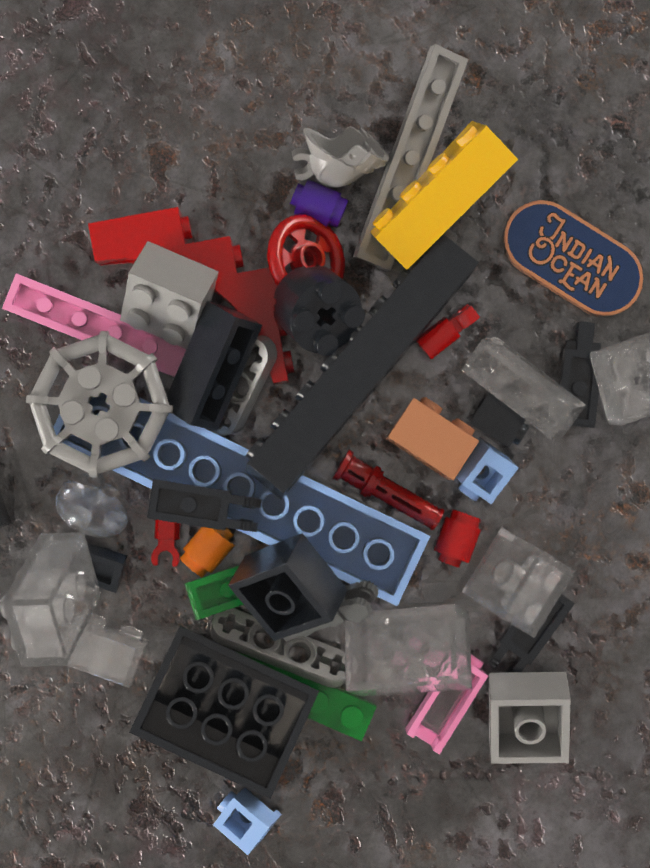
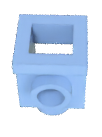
M479 437V443L456 476L461 483L458 489L474 501L481 497L492 504L518 470V467L507 455ZM484 466H485V471H484V473H482L481 475H478V474L481 472V470L484 468Z
M244 787L237 795L231 791L219 804L217 809L221 812V815L213 826L249 855L263 840L282 814L278 810L273 812Z

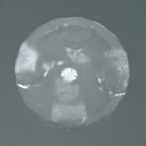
M67 480L63 483L55 497V508L60 518L71 528L82 534L97 538L114 537L122 533L128 524L127 512L118 500L120 493L111 485L103 484L96 487L80 484L74 480Z

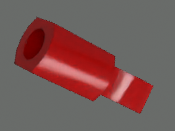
M466 304L449 319L443 317L422 333L416 342L427 357L433 359L461 337L459 332L472 325L480 316L471 305Z
M155 519L154 539H158V546L151 554L153 566L159 565V556L163 551H168L172 554L173 567L179 565L181 554L175 546V542L180 540L181 523Z

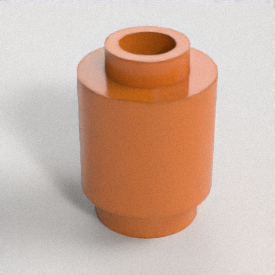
M201 527L183 548L185 553L180 557V560L202 578L207 572L212 573L234 548L235 544L230 540L234 534L228 528L219 530Z

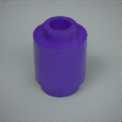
M308 179L305 186L298 183L290 204L296 207L295 215L306 214L315 218L326 227L331 225L338 228L349 200L341 197V192Z

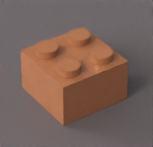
M423 397L418 401L413 398L385 439L445 479L454 480L479 443V440L472 436L475 429L458 418L453 419L451 422L440 415L443 409L430 399Z

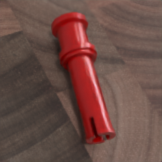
M350 449L347 451L332 477L336 481L340 479L358 488L360 495L364 497H370L371 495L377 497L398 511L427 526L432 531L437 527L445 512L444 509L438 508L412 491L383 476L384 471L381 470V467L377 465L372 467L354 457V452Z

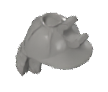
M349 126L340 135L331 139L315 130L304 128L303 132L308 149L296 148L291 151L293 161L306 160L308 162L304 168L294 169L296 179L307 180L314 174L315 178L328 188L349 185L364 174L373 173L374 169L384 167L389 160V156L383 147L362 127L357 130Z

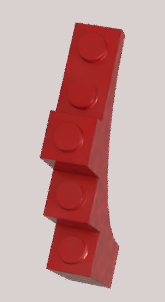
M178 207L88 223L94 260L100 266L134 264L147 241L219 271L214 292L235 310L263 325L259 335L270 338L277 349V358L270 372L273 384L289 383L287 374L295 373L291 351L283 352L281 337L288 336V334L279 327L274 318L273 310L275 311L276 304L274 295L277 284L273 280L269 267L238 273L237 268L244 267L240 245L233 246L230 236L187 244L186 239L193 238L189 216L182 217Z

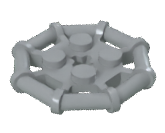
M100 331V334L60 348L54 346L49 350L50 356L31 394L26 395V403L30 404L43 444L41 450L45 455L52 454L89 473V477L98 478L101 473L140 460L143 462L147 461L150 458L149 452L168 414L173 412V405H169L155 363L158 360L153 353L148 355L110 336L109 331ZM99 351L97 364L76 370L69 362ZM109 353L136 367L128 374H125L109 366ZM62 367L69 375V378L59 397H48L47 395ZM142 374L153 404L141 403L134 381ZM101 393L107 395L105 402L110 405V409L108 412L100 411L98 415L92 413L93 406L90 404V400L92 397L98 398ZM46 405H58L60 416L65 428L57 435ZM140 412H152L137 441L130 432ZM71 435H74L92 444L91 456L63 442ZM123 438L130 446V448L101 457L102 445Z

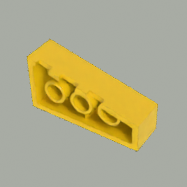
M471 121L443 153L430 163L423 175L403 190L400 194L401 199L392 209L386 208L375 218L372 223L375 227L370 233L408 270L518 158L488 126Z

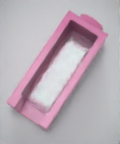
M464 651L462 656L452 652L414 716L405 727L406 733L412 738L417 736L431 745L433 751L440 755L488 678L487 673L481 669L484 662Z

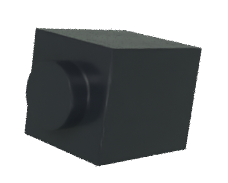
M489 391L485 393L467 424L500 446L509 448L512 442L519 445L529 429V425L524 422L529 414Z

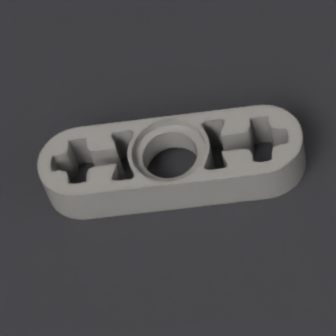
M259 335L254 344V347H260L258 354L263 357L262 360L254 362L256 353L252 350L245 365H251V368L245 367L241 375L249 384L247 395L242 396L235 389L226 409H230L227 418L231 423L225 424L226 417L223 416L218 430H212L220 436L238 432L243 428L277 358V349L274 342L266 336Z

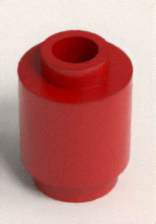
M452 509L450 517H445L434 547V551L440 553L438 560L460 568L462 561L469 563L481 529L478 528L481 519Z

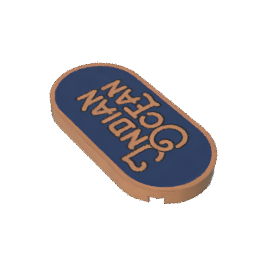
M545 200L532 201L519 207L507 221L503 232V243L511 264L520 272L582 311L593 316H613L628 309L639 297L643 286V270L637 256L625 245L561 205Z

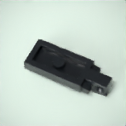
M577 322L574 340H566L565 349H563L555 424L595 428L603 361L601 343H593L595 323Z

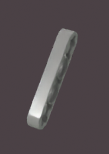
M232 608L215 614L212 619L210 633L216 643L324 686L340 687L346 683L352 672L353 663L346 652L309 637L300 636L288 641L282 638L276 641L273 640L274 645L268 649L259 648L254 643L253 637L257 633L267 632L255 617L248 613ZM226 621L234 623L233 629L229 634L222 631ZM245 627H249L250 630L246 641L241 640ZM295 646L304 648L308 652L309 660L303 663L293 661L289 656V649ZM318 654L321 655V658L315 669L312 665ZM332 661L339 664L338 670L340 671L336 675L329 673V666L332 664Z

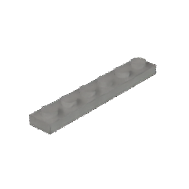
M436 44L430 46L353 258L384 271H391L395 258L370 233L375 227L372 223L386 208L392 209L401 199L400 194L410 183L418 180L430 165L467 65V58Z

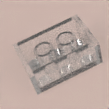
M84 532L41 533L33 548L29 550L21 569L16 573L15 579L6 595L2 597L1 613L3 618L7 619L11 632V645L13 650L17 651L21 667L67 666L95 609L101 592Z
M448 604L371 611L369 618H366V620L363 619L357 623L345 620L346 692L367 697L472 689L469 612L458 605Z

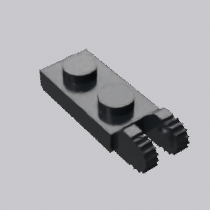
M153 479L147 518L219 530L232 528L257 532L258 523L253 522V520H237L227 517L230 503L255 509L256 507H261L262 499L231 494L232 491Z
M542 580L498 640L499 644L487 658L483 668L490 673L493 669L497 668L503 656L510 650L518 658L505 673L522 672L527 664L531 665L575 603Z

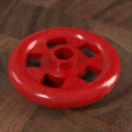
M306 214L292 215L281 221L273 230L267 248L269 270L277 286L288 274L285 269L288 264H290L292 270L302 266L306 268L317 267L316 265L324 266L326 260L325 253H329L330 270L343 279L345 271L344 252L335 232L329 226H324L315 218ZM306 230L317 235L316 242L304 239ZM288 236L295 241L289 252L283 247Z

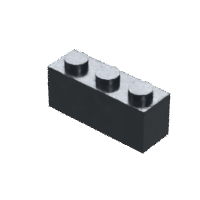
M207 301L167 394L169 405H173L172 413L189 425L217 431L263 325L235 309Z

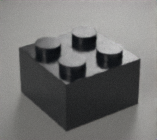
M303 533L245 555L228 585L274 641L332 622L347 592L346 587Z

